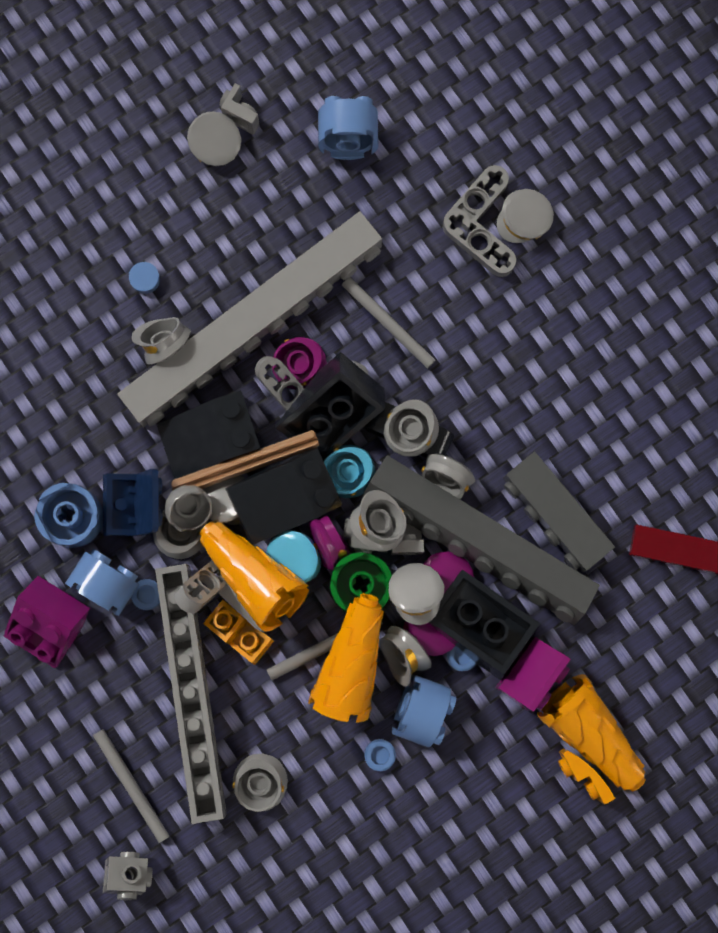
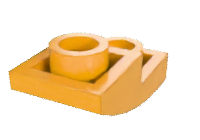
M223 599L203 623L253 665H256L274 642L267 634L254 628Z
M564 748L558 751L562 758L558 761V764L566 778L572 776L573 780L577 782L587 778L588 781L584 783V786L592 800L598 799L599 802L605 805L616 799L604 780L588 763Z

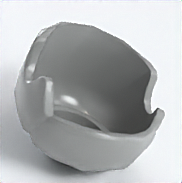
M182 485L172 490L166 499V518L169 524L173 525L180 532L196 530L205 525L212 514V501L208 494L200 487Z

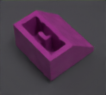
M37 576L17 597L4 637L36 656L40 661L56 669L82 629L90 608L40 576Z
M532 637L502 681L495 688L525 710L532 712L537 708L541 710L552 695L548 692L555 682L560 684L568 674L570 668L566 665L571 659L538 638Z

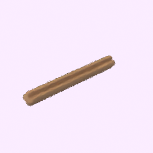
M308 431L175 479L171 484L172 490L182 485H195L201 489L317 448L319 440L314 431Z

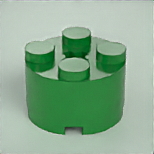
M358 552L344 557L335 566L330 579L331 594L335 603L344 612H347L349 604H353L354 598L360 597V594H362L360 589L356 591L353 589V586L356 584V578L361 577L362 580L368 579L370 582L366 587L367 592L365 594L376 596L379 599L378 603L383 608L390 599L389 581L392 576L391 571L383 560L369 553Z

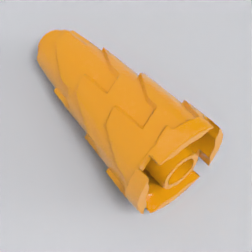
M212 521L200 531L201 544L220 570L222 578L236 593L238 601L262 631L267 632L276 629L283 624L278 617L285 614L290 618L300 608L309 593L307 588L309 586L301 578L281 563H277L258 546L254 547L244 537L234 533L222 522L214 523Z
M362 593L360 597L354 598L353 604H349L341 629L333 641L316 684H314V688L310 692L308 702L309 704L314 703L312 709L326 717L348 722L350 715H358L356 723L364 722L370 717L372 710L371 699L377 668L379 633L384 613L376 596Z
M584 674L572 677L577 684L573 687H570L567 682L560 685L551 693L549 701L541 709L543 713L537 712V716L566 743L575 748L587 761L597 766L618 788L621 786L623 790L630 789L631 791H636L646 781L644 778V764L632 750L613 715L595 691L590 679Z

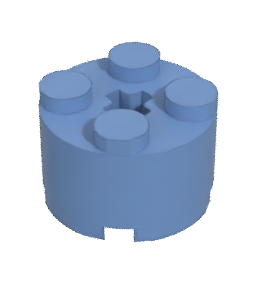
M338 96L325 98L324 105L318 111L319 150L324 154L325 149L331 152L332 158L340 160L364 158V152L371 150V154L376 152L378 149V111L373 105V100L366 96L357 97L356 99H342Z
M59 483L45 490L39 498L34 515L35 523L42 536L52 543L67 548L81 547L94 540L103 528V509L99 500L94 494L79 485ZM68 509L75 512L71 522L64 520L68 516L66 512Z
M94 548L91 553L85 551L65 584L70 588L74 583L78 584L75 588L78 590V593L108 611L114 606L112 612L119 616L139 585L135 582L138 576L119 565L117 570L109 565L111 559Z
M414 674L411 677V680L415 681L413 687H405L399 701L394 720L400 722L398 729L392 727V734L430 748L432 744H441L446 729L442 725L446 714L451 715L455 707L456 697L451 695L449 687Z

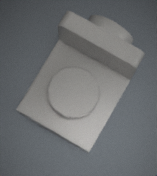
M235 83L230 91L226 90L220 100L221 112L231 118L237 127L254 135L259 127L258 113L247 103L241 102L239 104L242 98L241 86Z
M407 524L402 542L396 548L391 549V555H422L424 553L422 532Z

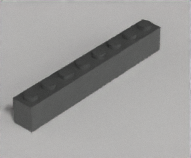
M388 455L374 474L363 494L364 496L372 490L386 492L403 509L406 524H410L420 530L426 538L436 540L446 546L452 554L464 557L472 562L480 571L490 573L498 578L506 587L521 592L532 603L547 608L564 622L575 625L585 615L600 586Z

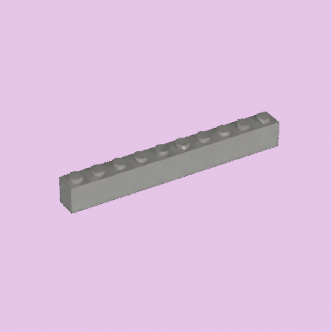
M359 211L190 338L175 355L154 365L117 393V395L142 427H145L147 424L149 426L155 425L164 417V411L172 405L176 408L183 404L189 398L187 394L196 387L202 389L213 380V374L220 369L226 371L237 362L236 357L242 352L246 351L249 353L261 344L262 341L260 339L269 332L273 335L285 326L286 323L284 321L293 314L295 316L302 314L310 306L308 303L315 297L322 298L333 289L332 284L340 278L346 280L357 271V265L364 260L370 262L376 258L381 252V236L361 211Z

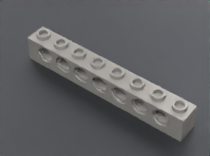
M188 564L157 568L155 573L191 823L196 824L224 819L227 812L197 612L192 614L183 611L174 600V594L185 581L192 577L191 567Z

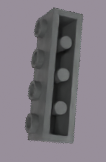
M535 451L503 477L506 482L504 484L506 491L514 499L518 497L526 505L524 512L534 523L537 521L541 523L546 529L543 534L554 547L559 545L566 553L564 559L571 568L585 572L615 548L612 542Z

